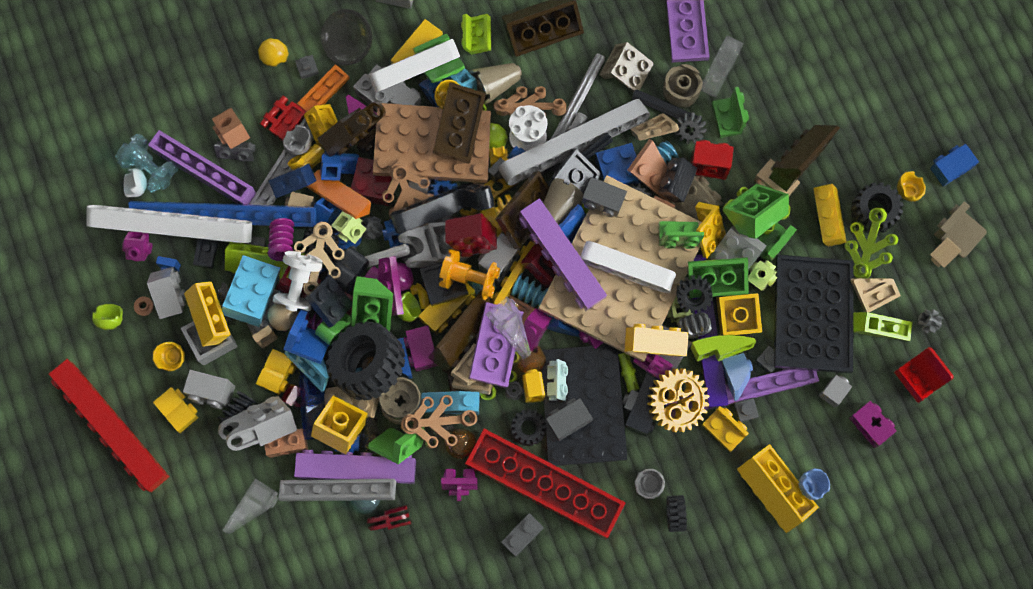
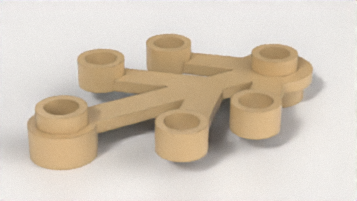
M319 222L314 226L313 234L302 241L296 242L294 249L302 254L306 251L307 246L317 241L316 248L307 254L320 258L328 269L329 275H331L333 270H338V275L332 276L334 279H338L341 276V271L338 267L334 266L325 253V242L333 251L334 259L342 260L345 253L332 239L333 230L330 224ZM321 229L327 230L325 235H320ZM299 244L304 245L301 251L297 250ZM341 251L342 255L341 257H336L335 253ZM311 271L308 283H304L303 290L307 295L310 293L309 287L311 285L315 287L318 285L319 271Z

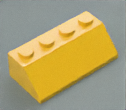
M770 444L737 468L741 477L752 488L753 493L758 496L765 505L766 510L772 514L785 533L801 524L819 508L814 500H808L802 495L799 489V481Z

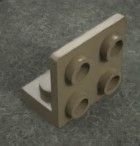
M628 42L616 44L600 76L604 79L616 78L631 91L635 92V90L641 89L653 66V62Z

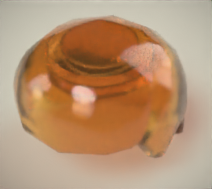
M537 346L535 353L530 351L528 356L519 361L518 368L522 373L526 374V371L536 369L538 372L544 367L546 356L541 347Z
M468 429L452 431L450 434L457 437V444L452 447L445 445L447 453L455 459L470 456L477 443L474 434ZM452 437L448 438L450 444L454 442Z

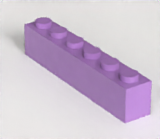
M158 130L148 144L155 154L237 204L249 205L256 194L252 186Z
M540 198L521 210L519 213L521 225L529 229L532 241L541 246L543 249L541 253L547 261L550 259L554 265L552 269L558 277L561 275L565 282L563 284L569 293L573 292L576 299L574 300L580 309L584 308L587 311L605 299L607 294Z
M302 450V453H296L294 477L297 479L317 480L395 479L396 483L415 484L416 459L410 455L398 465L381 455L380 457L372 456L373 453L362 452L361 456H355L353 452H347V454L341 452V455H333V451H321V454H314L313 450Z

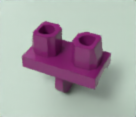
M648 354L644 362L636 358L633 361L658 380H660L659 374L665 375V371L671 370L673 367L670 362L655 354Z
M445 469L444 478H441L442 490H449V496H457V501H461L462 496H469V490H477L478 484L474 469H465L463 471V478H456V470Z

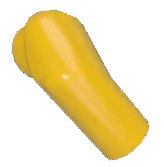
M416 283V285H412L410 288L411 294H418L421 309H426L430 304L427 291L421 284Z

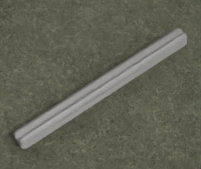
M598 53L595 55L551 139L567 132V128L573 122L605 61L603 55Z

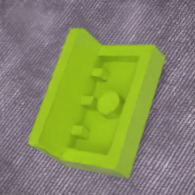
M463 14V21L461 22L463 30L461 44L463 49L471 55L491 51L490 16L483 14L470 17L467 14Z

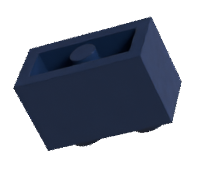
M310 164L268 180L275 198L309 186L317 181Z

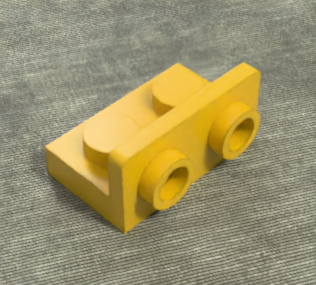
M330 104L313 106L304 114L311 133L320 147L322 145L317 138L338 122Z
M719 406L702 426L731 452L749 433L746 431L747 427L742 422H737L732 418L733 414L726 407L722 408Z

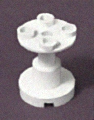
M535 106L517 107L509 120V141L512 147L515 148L517 146L519 149L523 148L525 151H528L546 142L547 119L545 113Z
M286 251L283 262L291 266L289 279L292 280L289 294L277 293L273 297V302L286 305L285 308L290 311H297L298 308L310 311L312 306L305 298L300 297L303 283H308L311 271L317 272L322 269L323 261L310 254L304 256L301 255V252Z

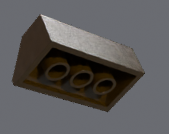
M548 0L501 16L515 57L584 33L576 0Z
M814 125L810 130L806 129L800 136L801 140L796 139L790 148L792 150H786L780 159L782 161L779 162L777 160L771 167L773 172L769 179L787 192L823 152L840 127L837 125Z
M482 290L428 356L430 360L445 372L450 367L454 369L460 362L459 355L461 353L465 355L471 348L470 341L472 339L477 340L484 304L486 302L491 303L488 297L486 300L482 299Z

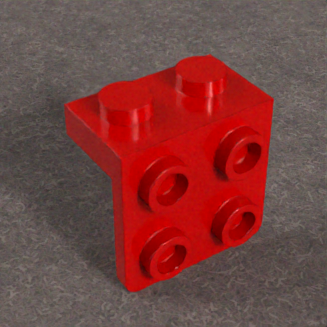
M928 347L894 371L917 403L923 401L954 378L953 374L931 347Z

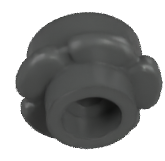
M517 381L509 383L508 387L505 388L506 397L513 400H518L524 392L523 387Z

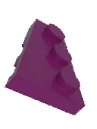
M396 256L379 259L378 281L393 293L391 316L404 314Z

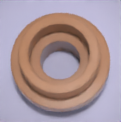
M140 297L134 303L135 312L141 316L149 315L153 311L154 304L148 297ZM142 303H146V307L144 309L140 308Z

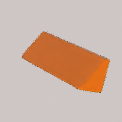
M320 169L314 173L317 181L306 186L355 219L370 214L371 202L340 181L321 180Z

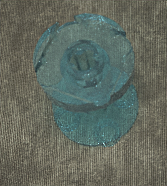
M142 134L132 136L130 138L132 141L129 144L124 143L117 152V163L122 168H129L134 165L139 170L145 169L151 175L147 183V189L151 193L160 188L162 190L166 189L170 184V178L178 171L179 167L172 161L158 167L152 161L153 156L147 152L149 141Z

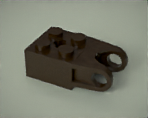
M378 101L372 102L362 110L358 108L339 120L319 136L317 140L330 157L336 153L341 155L348 148L350 149L357 144L359 139L361 140L370 134L368 130L384 118L386 114L385 108ZM373 106L379 108L380 115H376L373 112Z

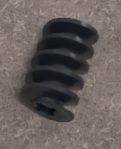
M238 391L239 399L233 397L234 405L227 404L230 411L223 410L222 413L225 417L218 416L217 419L221 424L223 421L247 410L249 406L253 405L252 403L256 402L243 392ZM229 425L224 429L231 432L233 431V426Z

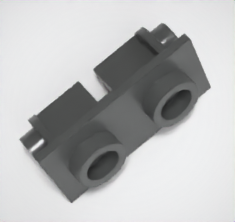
M217 141V145H214L217 158L254 161L253 152H255V145L251 142H243L232 149L229 148L227 143L223 145L221 141Z

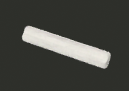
M402 244L365 256V258L369 260L370 264L368 267L379 264V259L403 257L408 255L410 250L408 245Z

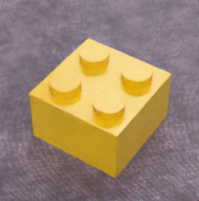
M758 293L716 297L720 336L762 332Z
M333 395L314 422L311 437L347 454L364 428L368 413Z

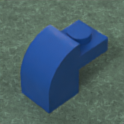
M324 152L320 168L321 180L340 181L341 173L355 174L359 154L342 153L338 155L336 153L330 157L327 152Z

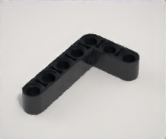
M470 182L391 213L390 217L396 234H399L466 207L486 210L494 207L495 202L490 186Z

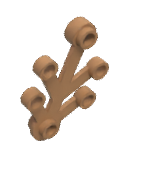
M521 86L516 89V94L510 98L497 100L494 103V110L500 116L508 114L511 116L517 107L530 105L540 110H551L554 115L560 116L566 113V103L560 98L555 99L553 103H534L546 96V89L542 86L536 87L535 93L524 101L515 103L519 99L527 97V88Z
M404 163L392 165L390 168L392 180L388 189L382 193V198L386 203H390L394 200L393 194L399 183L402 190L395 206L389 210V216L393 211L402 209L405 201L410 206L415 204L414 198L423 201L428 197L434 196L432 193L425 194L409 187L407 180L412 181L425 189L430 185L427 177H420L410 173ZM402 169V174L397 175L396 170ZM426 179L427 183L425 185H421V180ZM386 194H391L390 199H385Z
M444 395L440 398V404L429 418L421 419L425 411L434 405L431 397H425L421 400V405L414 414L403 417L401 428L407 434H417L425 441L427 448L433 449L438 446V439L435 436H430L421 428L430 427L444 439L446 446L452 447L457 444V437L447 432L441 425L462 423L463 426L470 427L477 422L476 413L472 410H467L459 416L440 417L444 410L453 403L451 396ZM444 398H447L449 400L448 405L444 404ZM429 400L430 406H426L424 401ZM465 416H469V423L465 421ZM408 421H411L413 423L412 428L408 427ZM449 437L453 438V444L448 442ZM430 439L434 440V446L429 444Z

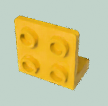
M698 202L695 209L698 220L702 223L696 232H704L700 247L703 258L708 259L725 237L726 231L723 226L719 206Z

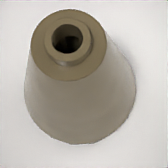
M514 63L477 68L469 71L476 79L477 91L486 93L485 105L518 82L522 75L520 67Z
M556 178L552 181L543 204L559 225L567 218L569 212L577 204L583 205L581 201L584 194L572 183L567 185L563 183L564 179Z

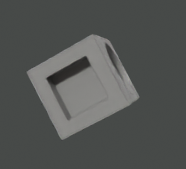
M835 375L819 397L835 408L841 403L852 386L849 385V381L845 377Z

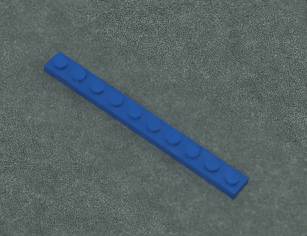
M129 202V208L246 220L251 221L252 225L269 226L273 220L278 218L290 219L296 227H314L316 225V207Z

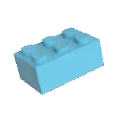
M243 255L223 303V315L260 327L279 279L280 267Z

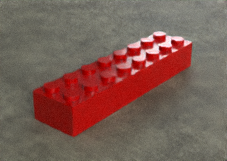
M483 429L465 463L467 467L474 469V471L605 540L608 539L626 503L486 429Z

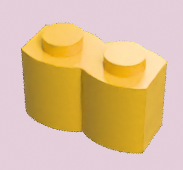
M272 349L256 384L280 395L281 392H285L289 384L287 379L290 374L293 375L297 366L284 353Z
M536 369L526 371V374L522 376L526 403L544 401L545 391L542 373L537 372Z
M171 387L153 403L171 425L181 433L198 419L196 415L198 411L191 403L188 405L183 400L185 395L179 389L174 390Z

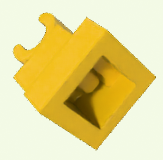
M504 146L489 149L490 167L500 157L505 161L509 160L507 158L508 151Z

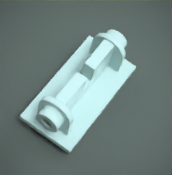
M559 359L549 361V365H547V379H554V382L547 383V397H549L550 401H556L557 399L566 401L568 393L566 385L568 367L566 362Z

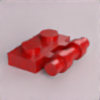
M285 96L274 102V107L269 113L266 112L264 114V119L259 123L263 128H266L269 123L272 124L269 131L282 141L285 138L286 132L293 131L295 126L299 125L305 118L304 114L307 112L293 101L286 106L285 104L288 99ZM279 111L283 112L278 119L274 118Z

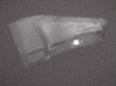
M726 36L703 81L701 91L716 98L744 43Z
M506 297L485 315L524 360L531 355L521 313L517 309V303L513 299Z
M255 479L222 531L230 534L267 511L269 507L272 508L278 500V497H276L278 492Z

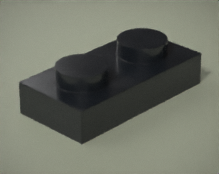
M198 238L193 261L195 267L214 268L219 240Z

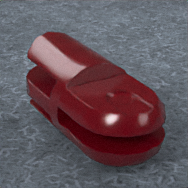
M407 505L384 510V514L368 518L367 523L386 520V522L371 525L368 529L373 531L387 527L388 530L412 524L411 520L391 524V522L410 517L409 512L389 516V514L408 509Z

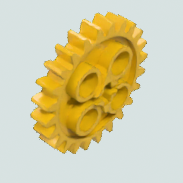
M673 368L672 372L666 370L665 375L659 374L660 381H653L656 387L649 388L653 391V394L647 395V397L652 398V401L648 402L647 405L653 406L649 413H655L653 420H659V426H664L665 430L671 429L672 432H677L678 430L679 432H684L685 428L692 430L691 424L698 426L697 419L704 420L701 413H707L703 409L704 406H709V403L705 402L709 395H704L708 388L701 387L704 381L698 380L699 375H693V371L688 370L686 372V369L682 368L680 370ZM683 383L686 385L684 392L681 389ZM668 390L669 397L665 399L664 394ZM691 401V402H692V408L689 410V409H688V404H689V402ZM675 409L676 413L675 416L672 418L671 411Z

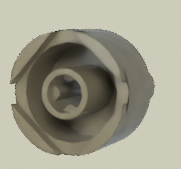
M687 64L671 68L666 75L663 86L664 98L674 106L690 107V105L696 102L702 89L703 82L699 71Z

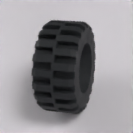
M368 321L364 322V324L362 322L356 323L354 327L349 326L346 328V331L344 333L341 332L338 335L339 338L333 341L331 344L332 349L327 354L329 358L326 361L327 373L331 381L348 396L356 400L363 399L364 401L371 400L372 397L378 398L383 392L387 393L390 391L389 388L392 385L395 386L398 382V376L401 377L403 372L401 368L405 364V359L403 358L405 357L404 349L400 341L381 324ZM376 350L375 357L370 365L364 370L356 372L359 360L366 353Z

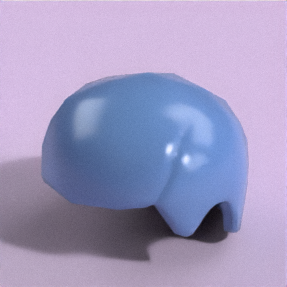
M811 469L800 477L799 489L808 500H818L829 492L830 481L826 473L821 469Z

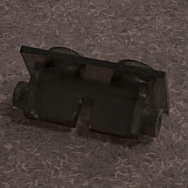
M376 414L374 418L367 417L365 426L362 429L366 433L359 434L361 447L364 448V451H370L368 448L369 443L380 435L377 429L378 419Z

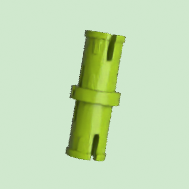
M625 353L619 354L618 358L622 369L621 376L624 377L627 392L631 393V390H640L635 375L636 369L633 368L630 355Z

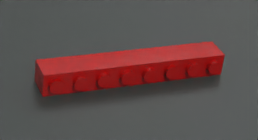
M66 359L49 373L52 378L51 383L58 390L62 389L65 393L63 395L65 400L69 404L73 402L77 407L75 409L76 413L81 418L85 417L89 421L87 426L94 433L97 431L100 434L99 440L104 446L111 447L113 457L118 462L122 460L126 465L124 467L125 471L130 476L134 475L138 479L136 484L143 491L153 492L170 477L72 361Z

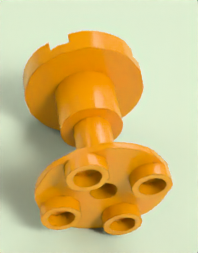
M450 249V257L446 256L442 264L440 278H443V281L439 282V286L449 289L453 281L464 284L471 281L483 285V300H486L487 297L492 298L495 290L493 283L500 274V268L497 267V263L492 262L487 274L472 270L469 264L459 262L460 252Z

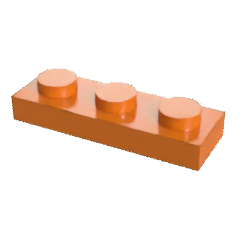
M335 64L297 103L298 106L305 111H309L313 106L324 105L350 79L349 75Z

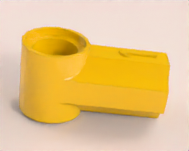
M314 144L306 153L293 157L288 162V166L293 170L310 164L312 169L321 162L325 151L318 144Z

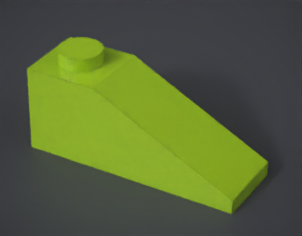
M869 312L853 313L854 333L910 341L912 322Z

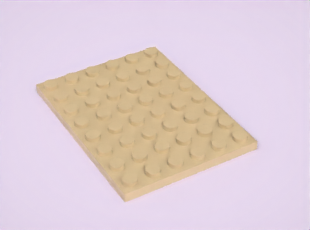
M606 176L603 182L627 191L617 217H607L599 210L589 209L572 242L573 247L581 256L585 242L591 241L669 269L676 273L670 293L659 292L586 265L607 294L605 299L587 311L584 308L580 309L574 300L576 297L573 292L569 293L563 284L565 282L561 275L559 277L555 275L538 310L644 362L648 354L624 351L626 328L633 327L634 324H645V328L650 329L651 326H662L676 297L677 285H680V281H684L687 275L688 262L694 261L700 248V243L694 249H685L684 246L667 249L664 246H659V222H698V227L702 222L620 181Z

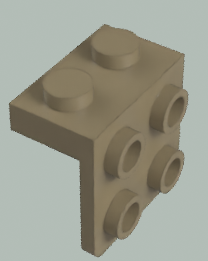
M694 176L685 202L674 203L671 200L669 201L675 205L674 209L697 220L698 216L695 206L698 202L719 207L723 205L721 196L716 191L711 190L708 186L709 182L702 176Z
M965 201L960 206L956 204L950 210L951 216L948 219L944 217L937 225L939 229L934 234L942 242L948 237L962 250L958 254L961 258H965L987 233L986 229L965 213L970 207Z

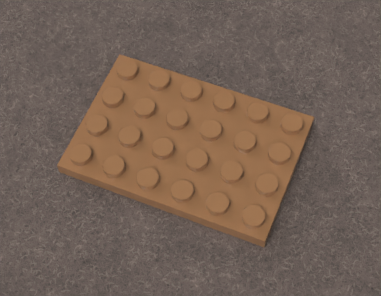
M381 103L385 108L386 114L384 118L376 123L373 175L390 176V168L393 164L404 163L410 173L420 177L425 176L428 179L487 183L491 111L482 110L471 162L467 164L432 153L443 109L440 107ZM377 108V115H380L379 108ZM397 169L396 174H402V169Z

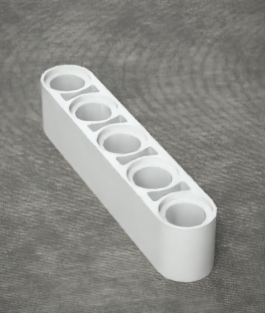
M450 39L377 70L368 76L375 92H379L460 57L454 40Z
M591 241L585 242L580 256L588 266L663 293H670L676 273L669 269Z

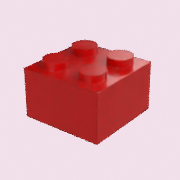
M707 140L696 141L690 161L692 165L698 168L695 175L726 180L732 166L734 147L729 146L727 143L713 144Z

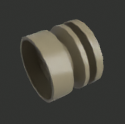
M404 377L397 378L398 382L395 386L392 385L389 388L390 391L387 393L383 392L379 397L384 417L389 422L401 424L403 417L414 414L421 405L418 386L412 380ZM402 399L404 404L399 407L398 402Z

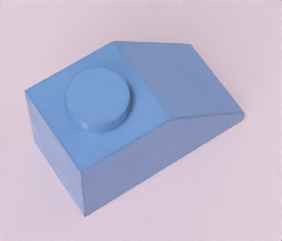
M744 353L722 360L724 377L734 401L740 398L750 380V371L753 370L751 361L746 359Z

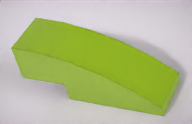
M736 335L713 336L692 342L691 350L696 361L715 355L717 361H721L753 348L756 340L755 338Z

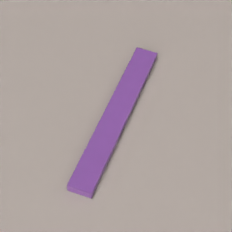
M786 369L750 378L737 401H734L728 384H726L728 405L819 382L817 372ZM690 401L689 404H688V409H689V410L692 408V402H691V401ZM704 406L703 409L709 410L713 408H708V406ZM675 409L671 411L672 418L675 416Z

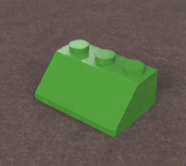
M755 184L723 207V212L740 234L756 239L789 214V194Z
M748 257L688 262V278L692 279L691 275H695V279H697L698 275L702 277V280L706 278L707 283L709 282L711 285L713 297L749 294ZM698 289L689 291L690 298H699L702 295V292Z
M356 277L353 291L352 327L356 323L362 322L364 324V322L368 321L379 323L390 331L393 293L377 279Z

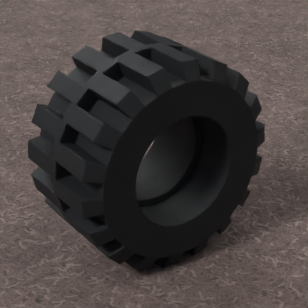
M874 182L870 186L866 185L852 201L851 210L853 212L851 217L855 218L854 222L863 224L864 228L867 229L866 233L870 232L872 225L869 219L868 201H878L886 210L887 217L880 224L878 234L880 231L884 233L892 228L902 215L903 210L901 208L903 207V202H900L902 197L901 195L897 196L896 193L898 191L890 189L891 185L889 184L883 186L884 183L879 182L878 185Z

